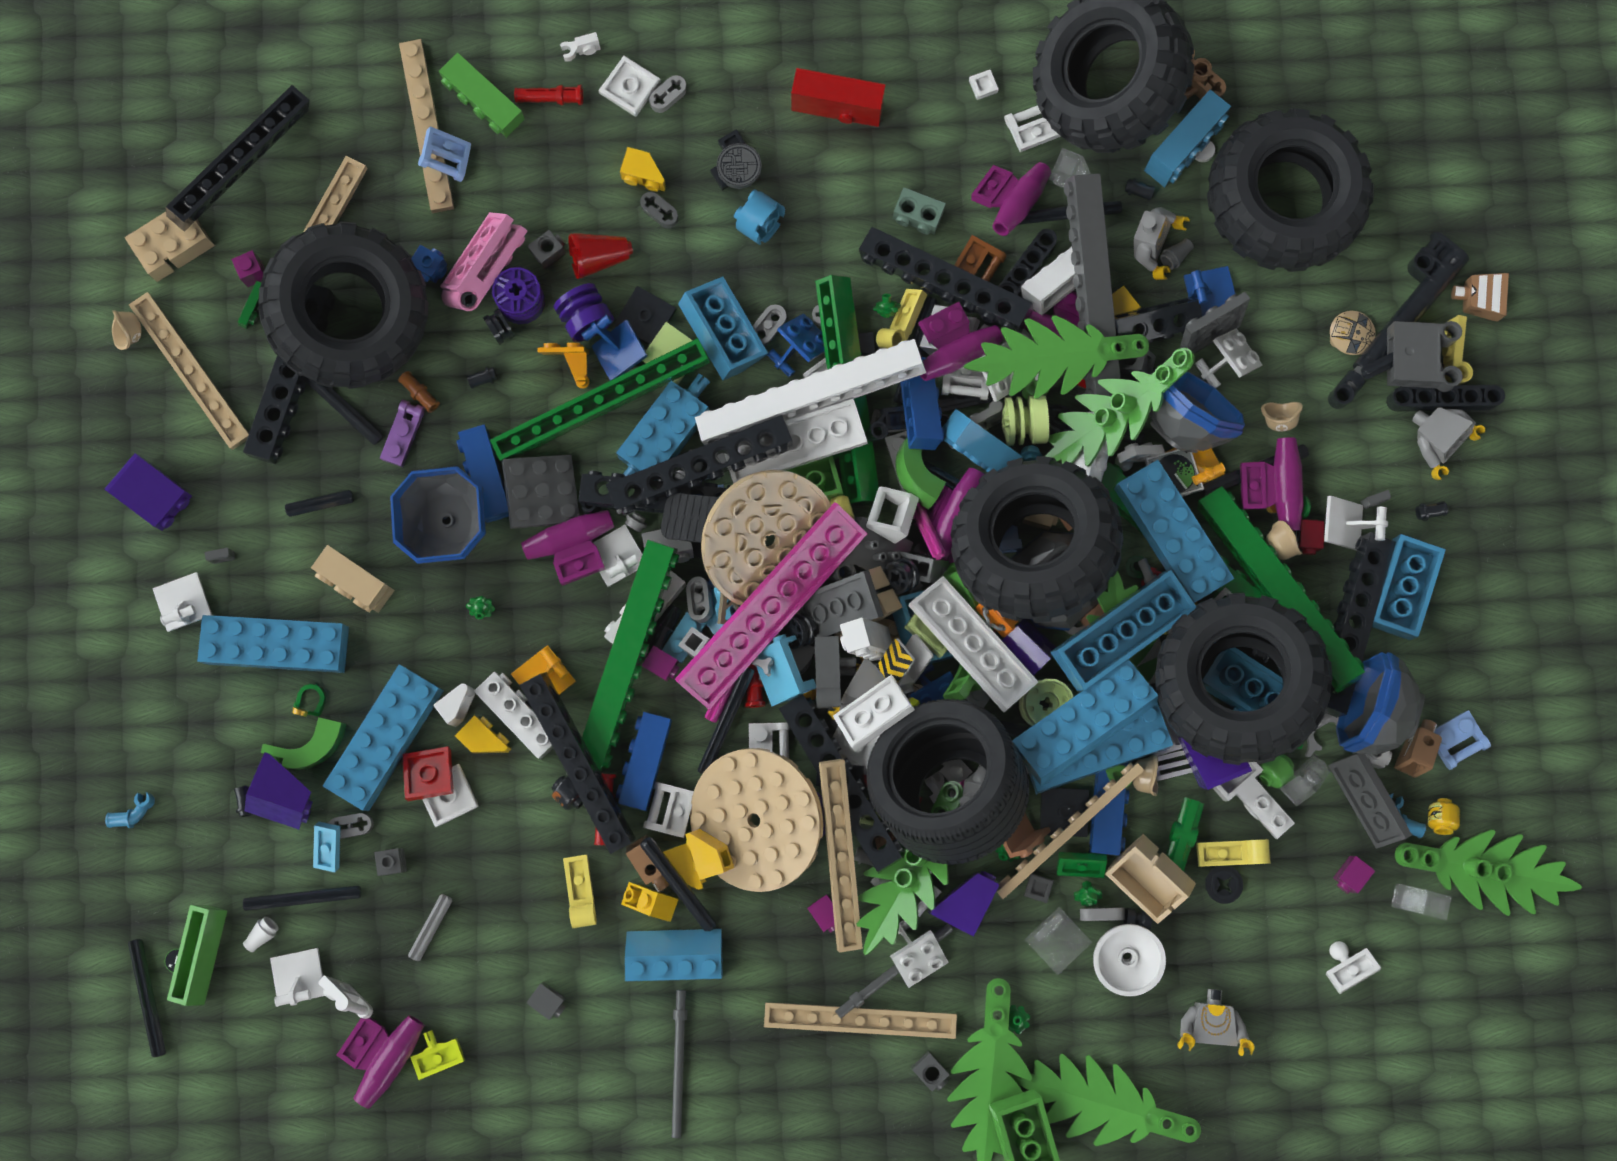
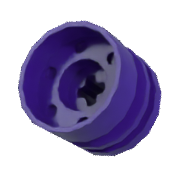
M514 267L502 271L495 278L492 286V295L500 312L508 321L516 324H528L542 314L545 307V295L533 273L521 267ZM515 290H520L518 296H515Z
M587 283L573 288L562 295L553 306L556 313L559 314L561 322L566 323L565 328L573 342L586 341L581 333L591 327L592 322L599 321L606 314L614 321L608 306L601 303L602 296L598 293L595 284Z

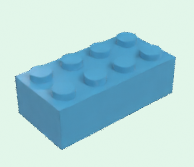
M1210 89L1156 149L1144 171L1164 188L1169 182L1174 184L1182 174L1183 169L1191 165L1198 152H1202L1210 143L1212 136L1217 135L1224 127V123L1229 118L1227 113L1231 106Z
M1400 534L1392 539L1396 544L1372 627L1407 640H1412L1419 637L1446 549Z

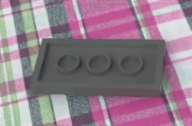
M869 570L819 588L798 611L799 614L805 613L812 618L816 630H814L816 637H827L841 632V624L859 618L874 620L884 616Z
M1355 753L1328 765L1376 849L1407 839L1412 835L1366 754Z

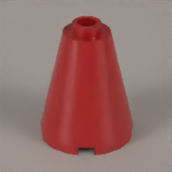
M573 233L568 237L569 254L573 259L572 268L576 279L587 277L629 260V255L633 254L631 241H627L626 237Z

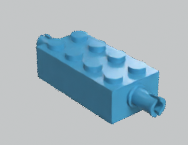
M698 373L688 389H683L672 380L669 382L616 452L618 458L628 466L623 473L625 476L678 456L698 429L695 417L700 416L705 411H709L708 406L698 398L710 383L707 378H702L703 375Z

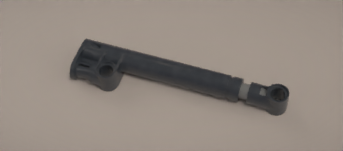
M1433 232L1430 235L1431 241L1426 247H1422L1408 263V273L1419 281L1420 284L1354 362V370H1349L1330 392L1328 402L1331 407L1342 409L1349 404L1366 383L1365 378L1362 376L1361 368L1387 355V328L1394 321L1418 322L1469 261L1467 253L1443 234ZM1417 261L1422 262L1425 268L1419 267ZM1337 392H1341L1345 396V401L1339 400Z

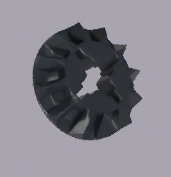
M1230 866L1215 867L1210 870L1205 878V890L1209 897L1217 903H1232L1240 897L1243 891L1241 875ZM1217 877L1221 880L1231 878L1227 883L1228 889L1231 892L1225 889L1216 891L1220 886Z

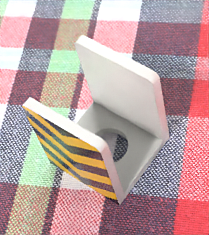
M917 634L912 635L905 646L897 638L893 640L876 667L885 678L892 674L899 686L902 687L914 684L933 658V653Z

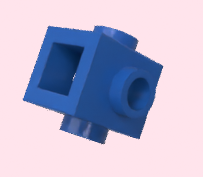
M419 245L411 258L417 270L421 271L425 282L430 280L436 283L439 278L442 279L447 271V263L443 258L444 255L434 248L429 250Z

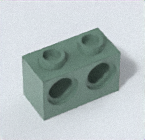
M903 187L894 209L893 219L899 225L905 227L910 225L917 228L920 233L935 235L946 203ZM904 206H910L913 208V211L907 213L904 212L902 208ZM925 214H931L934 216V219L928 221L925 220L923 216Z

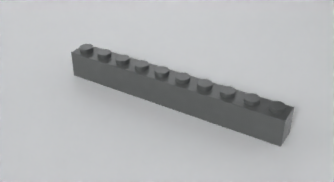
M1100 174L1073 175L1065 180L1064 193L1068 201L1066 214L1070 221L1069 240L1072 242L1073 251L1071 262L1074 265L1075 271L1073 284L1077 291L1075 305L1079 312L1078 328L1089 335L1086 325L1090 324L1098 329L1104 337L1116 336L1101 177ZM1119 360L1107 361L1101 373L1094 378L1092 377V366L1083 378L1086 382L1085 394L1111 397L1113 394L1098 384V380L1120 379Z

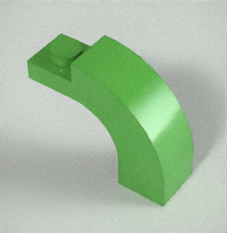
M906 438L896 455L897 476L904 490L918 497V503L929 510L938 499L946 482L928 471L922 461V449H909L908 438Z
M318 717L314 735L303 747L285 749L263 744L261 753H269L278 762H281L283 758L282 766L287 769L301 770L312 768L326 761L337 750L343 739L347 724Z

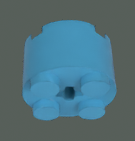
M754 189L750 193L743 207L740 206L734 214V218L737 219L736 229L759 245H761V241L766 243L778 230L780 223L777 221L780 216L784 217L785 207L765 193Z

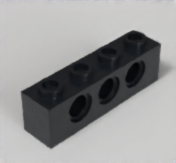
M1188 297L1114 315L1116 336L1141 334L1147 338L1149 343H1152L1154 338L1168 339L1174 337L1175 333L1181 332V334H1184L1186 324L1190 320L1202 317L1201 304H1199L1198 299ZM1178 315V320L1174 324V318ZM1157 319V326L1153 328L1154 321ZM1134 325H1137V329L1135 333H1133L1132 329Z

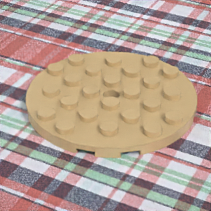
M766 470L753 473L730 486L712 507L702 533L701 552L703 564L713 585L725 597L741 606L830 508L831 503L826 495L805 477L784 470ZM774 535V543L766 546V536Z
M740 749L715 760L698 780L691 800V830L701 829L728 846L735 868L718 874V876L737 888L754 892L776 890L797 880L813 863L818 853L817 849L820 839L823 836L822 807L812 782L809 778L806 779L798 769L799 766L784 755L780 756L770 752L768 749ZM753 814L759 816V826L754 825L752 821L750 822Z

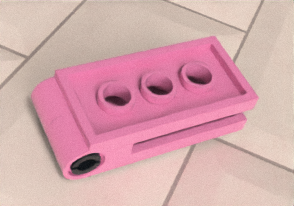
M489 212L441 284L443 303L448 307L460 310H475L494 284L495 278L511 262L515 249L520 247L525 241L524 236L527 230L521 225L511 224L514 219L507 214Z

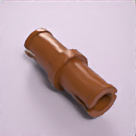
M410 371L404 372L399 377L398 381L411 393L410 396L414 400H418L428 413H432L438 408L440 402L427 391L428 388L425 384L419 383Z

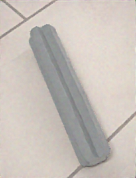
M445 894L439 896L408 954L411 959L420 961L452 903V898Z

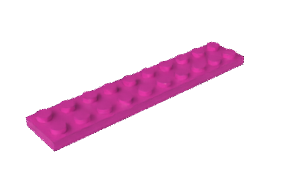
M834 502L681 671L675 680L710 710L864 539L867 533L839 504Z

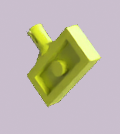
M433 1030L423 1033L428 1047L423 1052L410 1057L418 1080L465 1061L457 1038L446 1043H437Z

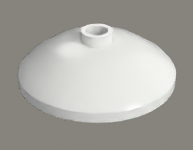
M1124 924L1110 929L1099 939L1093 954V965L1098 979L1108 990L1122 996H1137L1148 992L1160 981L1166 966V956L1161 942L1154 933L1139 925ZM1125 953H1131L1129 959H1123Z

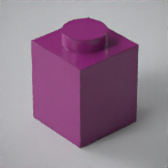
M253 250L231 259L240 280L247 287L254 285L256 281H262L265 269L260 258Z
M655 646L652 647L641 665L666 682H668L669 678L674 679L680 669L677 666L679 661Z
M1349 856L1333 879L1338 882L1337 887L1345 893H1359L1375 870L1357 856Z
M826 894L807 907L822 931L825 932L828 929L831 933L835 930L833 903Z

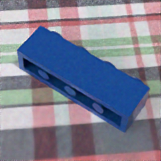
M919 375L900 382L909 449L935 450L944 439V429L941 428L940 421L942 411L938 406L939 389L936 387L935 379L924 381Z
M484 424L458 432L460 439L456 440L460 453H464L466 461H463L464 470L467 475L470 474L471 478L483 487L485 522L489 523L509 517L505 485L495 450L490 442L491 437L488 428Z
M643 712L642 717L638 716L635 730H638L637 737L631 740L628 751L632 755L630 762H625L622 772L625 780L623 785L619 784L616 798L619 799L618 804L648 811L653 787L672 724L671 719Z
M1105 770L1095 774L1094 795L1098 798L1106 792L1103 787L1110 782ZM1126 788L1091 819L1088 853L1120 856V851H1124L1125 837H1122V827L1126 828L1127 814L1124 813V804H1128L1129 790H1126Z

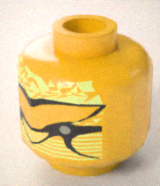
M1437 799V802L1429 805L1428 826L1436 834H1453V831L1457 830L1460 826V808L1452 803L1450 799Z

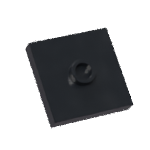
M637 286L614 325L617 327L625 320H628L639 340L650 345L666 322H670L677 309Z
M1053 788L1041 792L1040 829L1049 827L1051 831L1047 835H1052L1060 827L1064 830L1070 825L1068 819L1077 811L1082 814L1088 808L1085 804L1089 801V790ZM1088 822L1072 837H1087Z

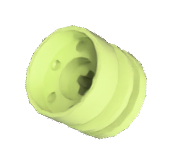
M1045 395L1038 399H1035L1034 396H1029L1027 407H1024L1021 397H1016L1015 407L1012 398L1005 397L1002 410V429L1008 446H1014L1015 435L1019 445L1024 444L1025 434L1029 435L1031 444H1046L1048 442L1049 413Z
M1057 679L1038 680V683L1019 699V711L1022 718L1029 725H1035L1072 699V691L1065 683ZM1045 700L1049 707L1043 709V706L1039 705L1040 701Z

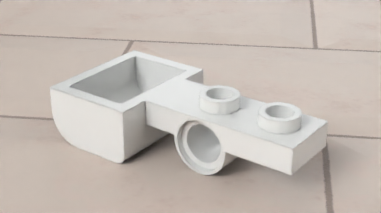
M1248 762L1252 769L1251 772L1218 785L1213 789L1225 802L1237 795L1244 803L1248 812L1259 820L1275 839H1278L1295 823L1255 779L1263 769L1257 762Z

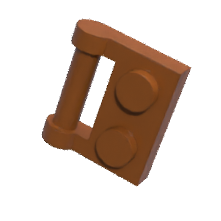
M972 235L954 266L976 275L988 254L993 259L983 274L982 279L990 282L998 266L1005 261L1007 255Z

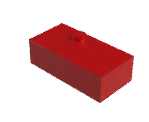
M796 68L791 91V111L838 119L845 124L854 122L879 127L886 84Z

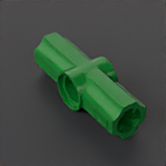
M1186 797L1183 798L1177 821H1174L1170 830V844L1166 854L1183 872L1190 849L1194 847L1198 837L1199 829L1197 826L1204 807V803Z

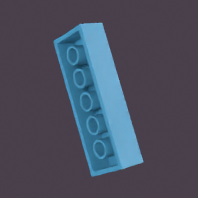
M1159 460L1154 461L1116 485L1114 490L1166 571L1172 570L1194 603L1234 579Z
M1168 570L1159 574L1050 653L1077 691L1086 690L1171 629L1172 625L1183 614L1188 616L1196 608V605L1172 570Z
M202 615L197 662L208 665L345 673L349 627L341 623Z
M1127 659L1012 741L1025 766L1042 786L1157 705L1158 694L1131 661Z
M399 664L323 784V787L362 811H369L444 690Z
M1157 703V705L1041 786L1029 770L1028 773L1034 790L1038 794L1169 749L1173 746V742Z

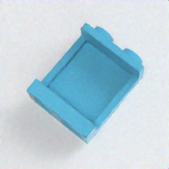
M786 634L773 638V643L771 641L758 655V659L761 660L769 657L774 660L771 666V676L769 677L761 667L756 666L771 706L790 701L816 688L814 679L803 682L788 645L797 640L795 635L786 637Z

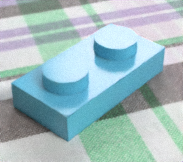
M686 612L662 651L676 658L682 664L688 654L678 646L691 627L702 633L707 624L696 622Z
M318 822L314 825L313 868L336 872L339 869L341 826Z

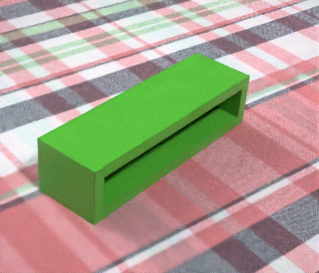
M458 52L439 70L442 77L441 83L449 91L453 89L458 93L457 97L464 105L469 103L474 108L473 112L481 120L485 118L490 123L489 127L496 134L501 133L507 138L525 120L522 111Z
M190 905L167 997L168 1001L184 1006L205 1005L227 910L209 905Z

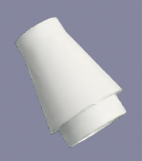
M269 917L259 919L247 939L243 942L244 947L248 951L254 952L276 936V932L279 930L277 924Z

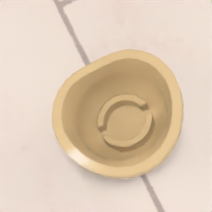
M112 310L114 314L112 323L114 344L120 350L128 349L130 345L138 342L141 337L140 321L132 312Z
M1270 402L1261 407L1267 426L1277 432L1294 429L1298 425L1300 413L1303 409V405L1300 402Z
M1281 520L1275 522L1272 525V530L1266 536V544L1273 546L1277 552V558L1287 560L1296 555H1301L1302 552L1298 549L1296 536L1290 526Z
M1152 754L1148 758L1136 761V763L1138 762L1144 768V771L1132 782L1137 791L1157 796L1158 757Z

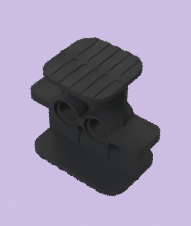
M680 493L669 496L665 503L662 518V535L670 540L694 542L693 553L702 559L701 542L704 525L719 497Z

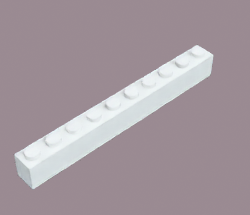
M915 339L905 340L888 349H879L874 354L857 357L854 361L846 364H837L829 370L812 373L809 377L801 380H792L787 385L770 388L759 395H750L742 401L725 404L722 408L714 411H705L700 416L695 417L701 441L704 445H707L782 415L784 421L925 374L926 370Z

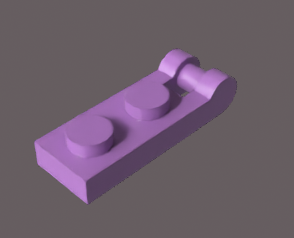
M401 400L398 413L381 453V460L400 467L404 466L424 415L425 408L423 406L410 405L409 401ZM407 413L413 415L411 421L405 419Z

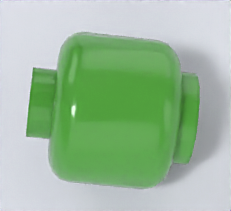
M1284 754L1276 757L1274 761L1259 765L1263 769L1259 779L1267 787L1281 788L1294 776V764Z

